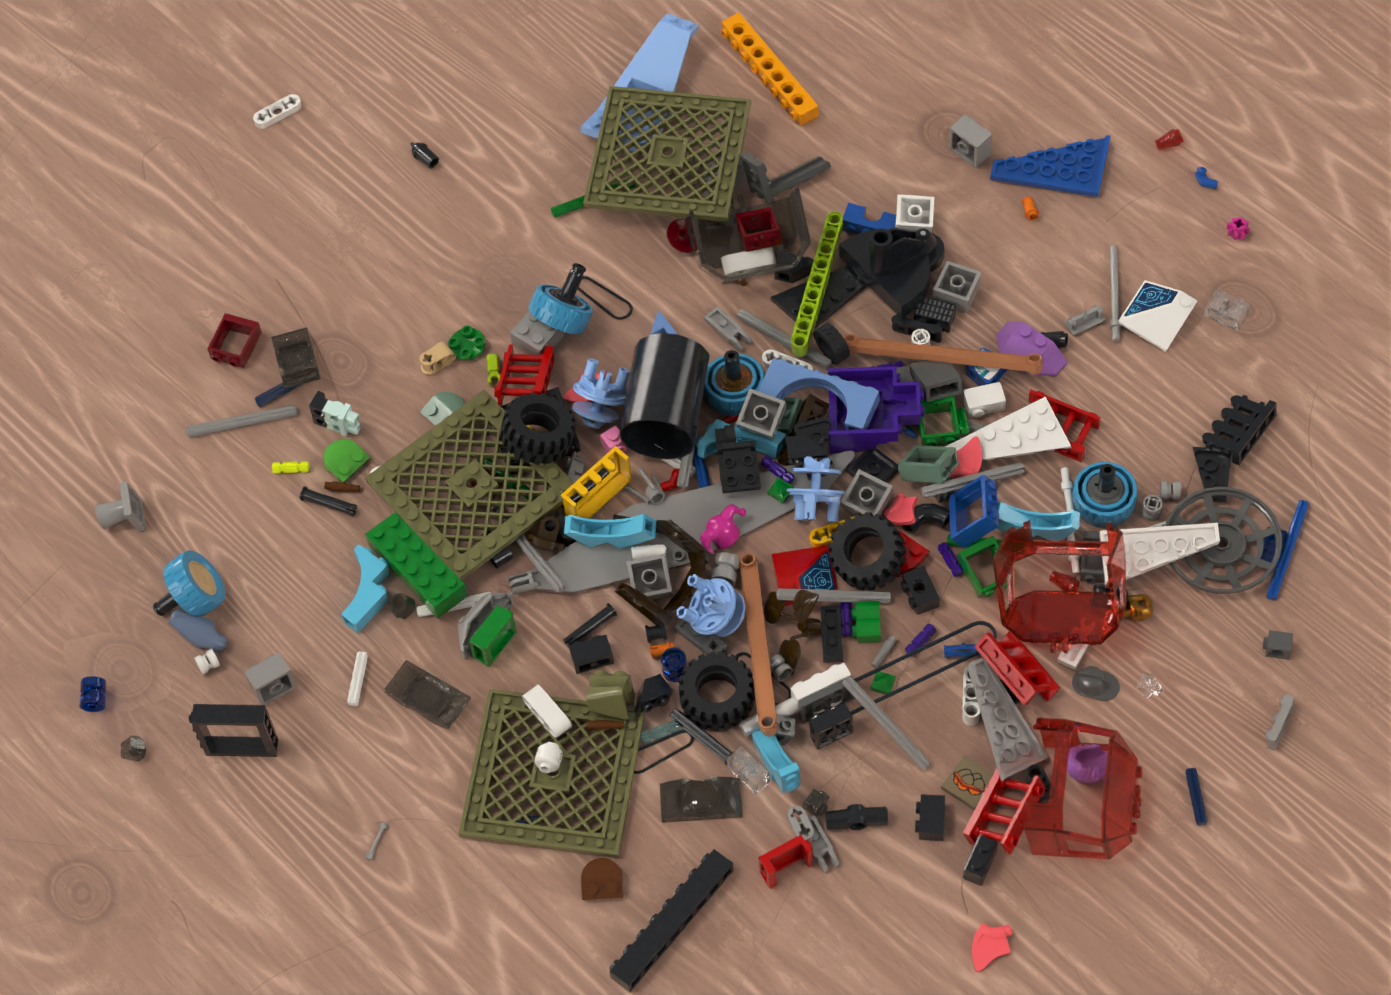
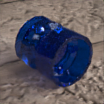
M669 648L661 655L662 673L666 680L674 683L679 682L680 676L683 675L682 671L687 666L686 655L679 648Z
M96 676L81 679L80 709L87 712L104 710L106 705V696L104 695L106 693V680Z

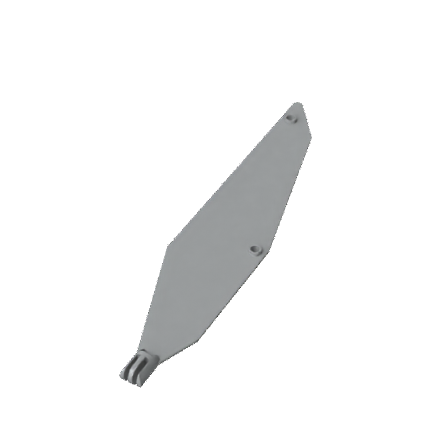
M846 451L828 456L831 464L830 469L840 470L842 473L854 459L855 453L853 451ZM794 465L784 467L787 469L786 472L789 471L794 475V480L791 483L794 488L811 489V480H808L806 474L792 472V468L800 467ZM766 471L759 473L760 490L723 494L721 483L664 497L663 501L659 504L643 502L631 505L617 515L634 517L645 514L656 521L671 519L702 545L700 535L705 531L708 520L720 514L730 504L740 509H746L745 516H740L737 513L733 516V521L740 530L739 537L795 509L794 496L792 495L783 504L767 494V491L778 477L772 472ZM840 474L821 477V489L828 490ZM655 533L654 539L622 549L608 542L590 548L576 541L546 562L564 582L566 588L563 592L575 593L630 579L626 561L633 560L631 547L648 544L665 545L667 548L666 559L668 569L689 564L690 560L688 553L664 534ZM711 541V549L713 551L718 549ZM537 567L532 571L508 576L513 595L535 589L555 591Z

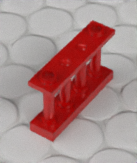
M509 344L507 352H504V365L498 386L494 387V397H497L498 405H502L504 396H521L524 394L529 395L530 393L540 395L541 393H547L555 362L553 346H546L544 353H541V355L514 354L513 345ZM514 361L541 362L538 366L513 365ZM511 373H533V374H538V376H535V378H534V377H510V374H511ZM507 385H535V387H532V389L507 388Z
M1031 389L1029 392L1030 403L1046 397L1055 415L1058 413L1067 417L1062 425L1065 435L1074 420L1084 424L1076 441H1069L1072 448L1054 450L1056 453L1082 462L1086 448L1082 444L1091 427L1099 429L1101 417L1093 412L1084 411L1049 397L1041 391Z
M1009 630L1000 642L991 633H986L976 644V650L1023 705H1028L1037 693H1040L1048 702L1061 688L1012 630Z
M996 768L963 831V835L969 844L975 845L978 836L982 835L1000 842L1006 853L1011 855L1040 797L1044 794L1045 785L1040 777L1035 775L1031 784L1012 780L1011 778L1001 781L998 768ZM1008 787L1027 791L1022 801L1004 797L1003 794ZM999 804L1018 808L1013 818L996 814L994 811ZM990 821L1009 825L1005 835L985 829Z

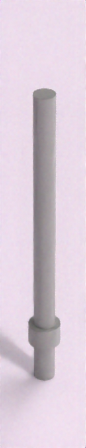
M1113 245L1110 246L1112 313L1110 329L1112 330V341L1116 343L1120 341L1121 325L1117 323L1119 320L1117 246Z

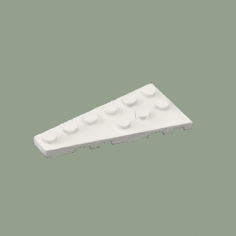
M1046 397L945 446L956 447V451H958L974 436H977L981 444L982 461L1072 448Z
M1218 523L1100 531L1105 588L1219 544Z

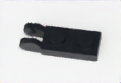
M894 314L892 317V330L912 336L915 330L924 329L929 332L930 341L941 343L943 327L936 324L923 323L915 319H906L905 317L901 319L897 314Z

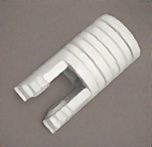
M663 544L631 547L632 559L636 560L661 554L666 556L667 548Z

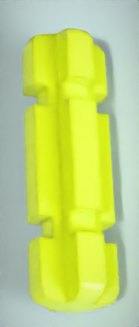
M298 461L283 462V464H280V462L272 463L273 473H281V471L283 473H299V471L304 473L309 472L310 468L308 461H301L300 463Z

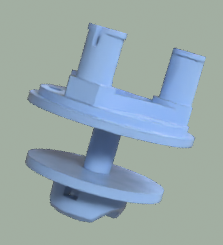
M590 358L587 359L585 372L581 376L580 381L574 383L573 390L580 396L594 402L578 401L573 404L572 409L581 415L585 426L599 429L605 423L618 421L619 415L614 410L603 406V404L611 406L625 405L626 385L631 371L626 368H619L616 382L611 384L609 381L612 373L608 371L606 377H604L605 371L601 370L599 378L596 379L595 374L599 361Z
M810 456L805 457L804 468H792V472L812 474L811 489H787L789 495L794 496V520H816V502H826L828 504L827 521L839 522V504L845 492L821 489V474L839 475L841 471L830 469L829 458H823L818 462Z
M696 574L689 576L687 580L688 585L697 590L690 601L689 609L684 606L679 607L676 612L677 616L689 622L691 627L702 635L715 634L717 637H726L736 631L745 615V601L742 595L736 592L733 586L724 579L704 580Z

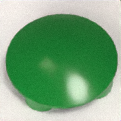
M469 325L462 327L448 340L449 348L459 360H472L478 357L483 352L486 344L484 335Z

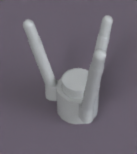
M639 467L641 475L649 485L646 488V496L627 485L624 488L643 499L647 504L651 502L652 504L661 503L666 494L663 492L655 475H652L654 485L644 470Z

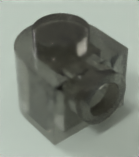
M397 593L388 601L392 608L391 613L396 618L406 619L412 614L416 606L415 600L403 593Z
M130 736L121 743V757L123 759L139 762L145 757V740L141 739V737Z
M813 789L804 801L802 808L815 817L818 815L822 816L828 808L827 801L830 797L821 790Z

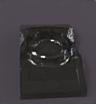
M307 327L271 337L284 389L321 379Z
M408 660L403 663L384 689L388 696L402 706L416 711L431 723L448 730L471 700V697Z
M715 776L704 780L678 779L661 783L662 823L742 817L740 778Z

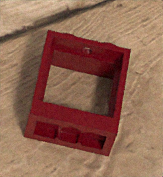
M771 207L735 214L737 230L746 252L782 245L780 228ZM766 227L771 228L770 230L746 235V232L753 231Z
M225 313L207 348L210 358L215 362H224L233 367L245 368L262 333L259 322ZM229 330L249 335L240 355L220 350Z

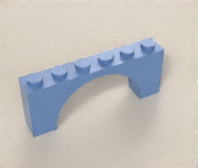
M775 358L772 359L758 392L781 400L790 393L802 388L818 387L829 390L836 394L846 406L845 430H867L880 401L879 391L873 387H865L854 381L842 380L838 376L826 375L819 370L813 371L802 365H794L786 360Z

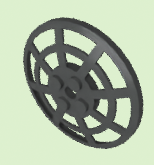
M1231 487L1206 488L1185 497L1171 511L1165 526H1172L1174 522L1178 525H1192L1200 519L1209 516L1210 523H1218L1220 541H1225L1228 544L1223 548L1215 545L1192 554H1201L1204 560L1207 561L1202 569L1190 558L1192 555L1184 557L1188 565L1198 573L1194 580L1182 573L1175 562L1169 563L1174 571L1193 587L1214 594L1240 593L1259 585L1275 569L1282 549L1280 525L1271 509L1254 495ZM1212 496H1230L1244 501L1239 510L1228 507H1214ZM1204 498L1206 510L1197 513L1189 521L1179 516L1181 511L1188 505ZM1251 504L1265 515L1272 527L1260 531L1257 524L1246 515ZM1216 514H1229L1235 517L1229 523L1218 521ZM1242 520L1251 527L1254 532L1253 534L1244 536L1241 529L1238 528ZM1275 535V554L1272 562L1261 560L1264 545L1263 538ZM1257 541L1255 557L1244 553L1247 543ZM1240 559L1250 563L1247 568L1239 573H1235L1233 564L1237 563ZM1215 565L1225 567L1227 575H1214L1209 572ZM1256 566L1267 569L1256 581L1241 587L1238 578L1247 575ZM1205 578L1216 581H1230L1233 588L1216 589L1201 585Z

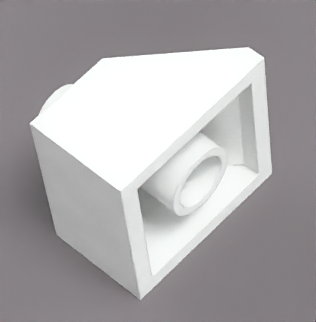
M898 194L896 227L915 231L924 228L932 233L934 197Z

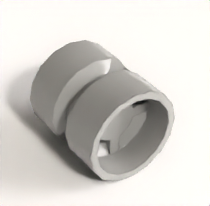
M718 553L715 557L711 579H724L734 587L740 558L732 553Z

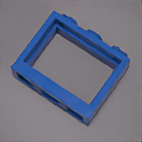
M984 474L949 496L951 539L961 547L969 546L999 527L997 484L993 479L988 478ZM982 497L983 516L969 524L968 506Z

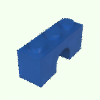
M848 203L843 215V231L850 234H860L876 229L889 230L897 228L895 214L883 212L879 220L869 221L866 219V207Z

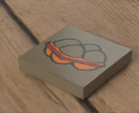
M964 756L941 785V789L975 810L993 774Z

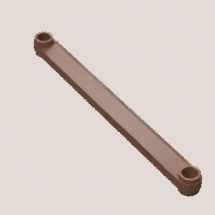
M853 334L843 336L849 347L850 355L863 353L1027 371L1032 375L1040 374L1043 369L1042 356L1039 354L1026 356L858 338Z
M745 553L740 557V570L758 721L761 732L765 736L771 737L778 731V721L759 567L756 557L752 553Z

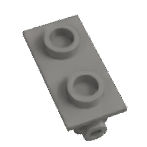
M1095 305L1093 308L1065 320L1064 324L1071 334L1075 336L1104 322L1105 318L1101 314L1103 309L1100 305Z
M576 451L570 457L567 456L564 467H566L565 474L574 483L580 478L575 473L581 475L585 465L584 457H575Z

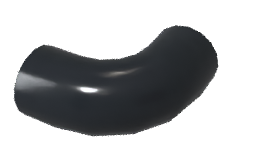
M923 503L915 506V523L900 526L911 534H914L926 522H931L941 528H945L950 521V511L934 503Z

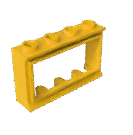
M615 446L562 493L561 497L564 502L566 516L574 515L590 519L631 482L632 475L629 457ZM604 467L610 473L602 480L601 476L597 473ZM591 480L597 485L588 492L587 488L583 485ZM576 492L583 497L577 503L570 499Z

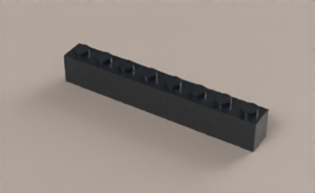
M715 849L710 854H705L700 866L697 869L694 868L689 873L688 880L677 887L676 894L664 902L663 909L651 917L650 924L646 929H641L634 943L627 945L622 957L619 960L616 959L609 968L611 979L628 992H631L734 871L733 862Z

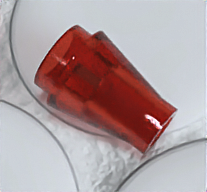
M1172 129L1155 140V144L1158 150L1180 146V143L1183 142V137L1179 129Z
M1053 571L1049 577V581L1066 594L1070 593L1073 595L1080 584V581L1075 576Z

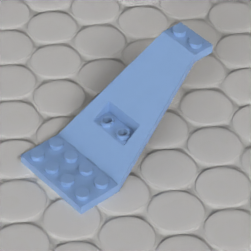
M667 13L658 22L614 86L674 92L689 41L698 31L699 25L692 23L690 20H684ZM607 96L599 108L581 126V133L598 139ZM631 109L627 113L629 115H632L636 111L634 109ZM651 110L645 113L647 117L654 114ZM668 112L662 115L665 119L667 118ZM639 117L634 121L638 124L639 122L643 121V119ZM656 119L652 123L654 125H657L661 121L659 119ZM630 123L624 126L626 130L633 127ZM646 125L641 129L645 132L649 130L650 127ZM635 132L631 136L633 138H636L640 134L638 132ZM625 138L620 142L624 145L628 143L629 140ZM644 139L638 144L642 147L643 145L647 144V142ZM635 146L628 149V151L631 152L637 150Z

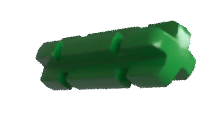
M956 408L959 431L961 434H968L970 429L965 408Z

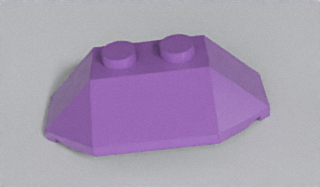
M1007 322L996 334L999 353L1026 356L1039 354L1042 356L1043 369L1040 374L1036 375L1057 376L1067 365V360L1055 343L1025 322Z

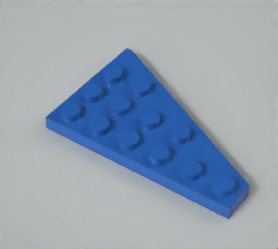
M1106 135L1105 138L1098 140L1088 139L1084 142L1066 144V147L1058 149L1053 147L1045 151H1035L1027 153V156L1018 158L1013 156L1008 159L995 160L990 180L1098 197L1111 136Z

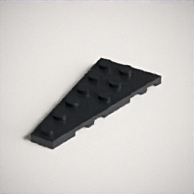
M848 265L830 273L815 329L868 286ZM807 282L771 296V301L795 322Z

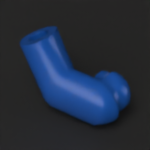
M1198 167L1195 177L1199 184L1216 190L1218 181L1208 178L1205 167Z

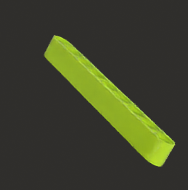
M837 211L830 212L826 217L791 337V351L797 357L805 356L809 350L843 232V216Z

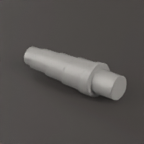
M890 635L888 640L884 641L872 663L873 667H879L885 657L892 651L897 640L896 637Z

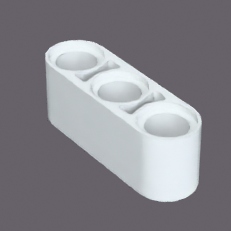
M773 247L734 253L721 258L725 277L736 276L739 272L750 273L764 270L776 265Z
M966 667L963 676L962 720L966 725L974 726L980 721L981 711L977 698L968 696V694H975L971 679L968 678L970 675ZM968 712H974V713H976V714L973 715V716H971V715H968L967 713H968Z
M537 684L522 695L524 703L554 738L559 737L572 727L568 717L540 685Z

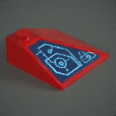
M829 545L771 554L777 589L837 590L832 562L829 560L828 555L830 553ZM785 600V606L793 605L792 600Z

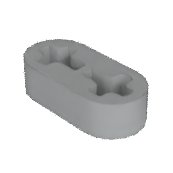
M800 806L791 807L788 810L787 818L795 837L802 834L801 828L803 827L805 832H808L807 837L802 835L803 838L811 842L814 838V830L805 810ZM794 813H797V815H800V822H799V823H798L797 819H796L795 817H793V814H794Z

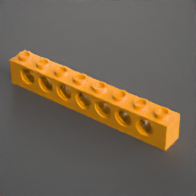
M740 12L721 22L722 36L730 41L732 48L740 53L742 60L750 65L752 72L760 77L764 86L767 85L772 96L778 98L782 108L788 110L793 121H797L802 126L819 116L817 103Z

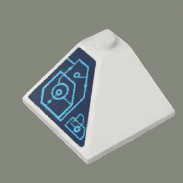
M1144 280L1117 323L1166 352L1196 305L1197 300L1180 290Z

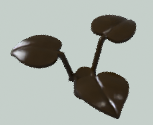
M799 590L795 595L793 601L795 616L782 612L785 607V600H778L774 591L768 594L764 608L765 619L770 624H776L780 616L798 622V630L802 633L792 636L790 640H784L779 649V654L785 659V663L789 664L793 669L791 675H794V669L798 664L801 654L800 644L795 639L808 637V634H818L821 630V621L819 619L808 618L819 595L807 590Z

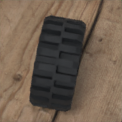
M536 393L521 395L519 398L513 399L507 405L500 430L502 443L507 447V451L510 454L513 453L514 457L519 460L523 459L526 463L533 462L535 465H541V463H545V465L551 464L552 461L560 460L570 450L576 429L574 415L569 407H565L564 402L557 401L556 397H548L543 393L540 395ZM526 425H538L550 432H536L526 427Z
M865 512V516H862L861 513L854 514L855 518H846V523L843 525L839 524L836 527L837 533H832L831 539L833 543L830 542L828 546L831 552L828 554L829 560L832 562V567L837 574L851 587L855 586L859 590H864L866 587L869 591L875 590V586L879 588L885 587L884 583L894 581L893 576L895 574L899 575L902 571L900 565L905 564L906 559L903 557V555H906L904 539L892 522L887 518L884 519L882 515L875 514L874 516L871 512ZM867 537L880 538L883 541V551L878 560L868 566L854 565L851 555L855 545Z
M709 652L710 655L707 656L705 654L699 655L698 660H691L689 667L686 666L683 669V675L679 679L680 704L682 709H684V714L697 725L700 723L701 728L706 730L708 727H711L712 731H719V728L727 730L730 729V725H739L740 719L745 720L749 716L748 711H752L754 706L755 688L751 670L746 667V663L743 660L738 662V657L733 654L730 657L727 656L726 652H721L720 654ZM712 680L727 681L736 689L735 693L728 700L719 703L704 700L699 696L698 691L705 683Z

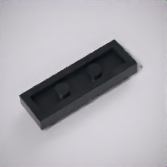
M821 606L823 663L843 662L840 606Z

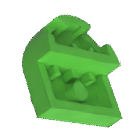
M340 439L331 443L326 448L323 454V465L327 472L330 471L340 482L344 483L370 457L354 441Z

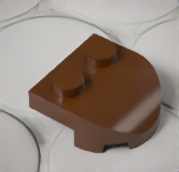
M597 858L590 861L584 867L581 874L582 900L623 898V875L620 867L614 861L607 858Z

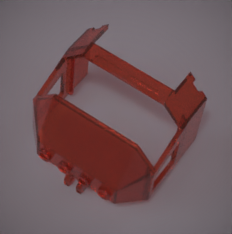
M1030 520L1024 522L1023 527L1018 529L1015 527L1007 529L992 561L1002 626L1023 642L1034 644L1050 643L1051 653H1056L1058 643H1063V653H1068L1070 644L1101 645L1119 628L1127 607L1126 554L1123 532L1119 529H1113L1112 524L1107 521L1108 542L1033 540ZM1034 554L1109 556L1106 563L1108 573L1106 588L1110 589V592L1033 590L1014 598V562ZM1006 579L1008 587L1007 609H1005L1003 586ZM1118 584L1120 585V599L1116 596Z
M1037 718L1033 729L1040 730L1044 747L1055 748L1049 804L1024 802V811H1028V820L1024 821V830L1032 855L1110 860L1132 842L1133 835L1137 834V822H1134V819L1140 818L1141 814L1139 810L1142 804V800L1139 798L1141 785H1138V779H1142L1143 768L1139 766L1138 758L1117 730H1110L1068 719ZM1078 732L1110 737L1109 744L1082 743ZM1097 744L1100 745L1103 751H1108L1101 812V839L1063 830V804L1069 750L1074 746ZM1066 840L1101 846L1104 852L1069 850Z

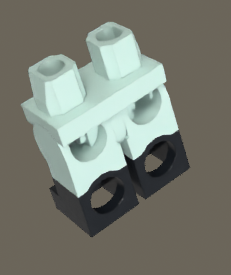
M316 392L309 404L313 423L335 432H341L343 436H347L349 432L357 435L362 425L358 422L359 414L352 411L351 405L347 403L343 405L339 401H330L325 398L323 392Z

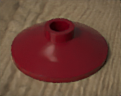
M681 218L672 221L666 232L670 245L682 253L695 251L701 243L702 237L699 228L688 219Z

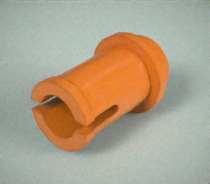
M1031 196L1023 198L1021 202L1025 209V217L1030 221L1037 219L1039 211L1035 208L1033 198Z
M667 641V644L650 646L651 657L655 658L666 655L672 657V654H675L674 643Z

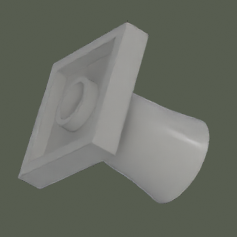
M127 481L119 483L121 500L96 504V516L104 530L124 520H128L138 532L146 530L141 497Z

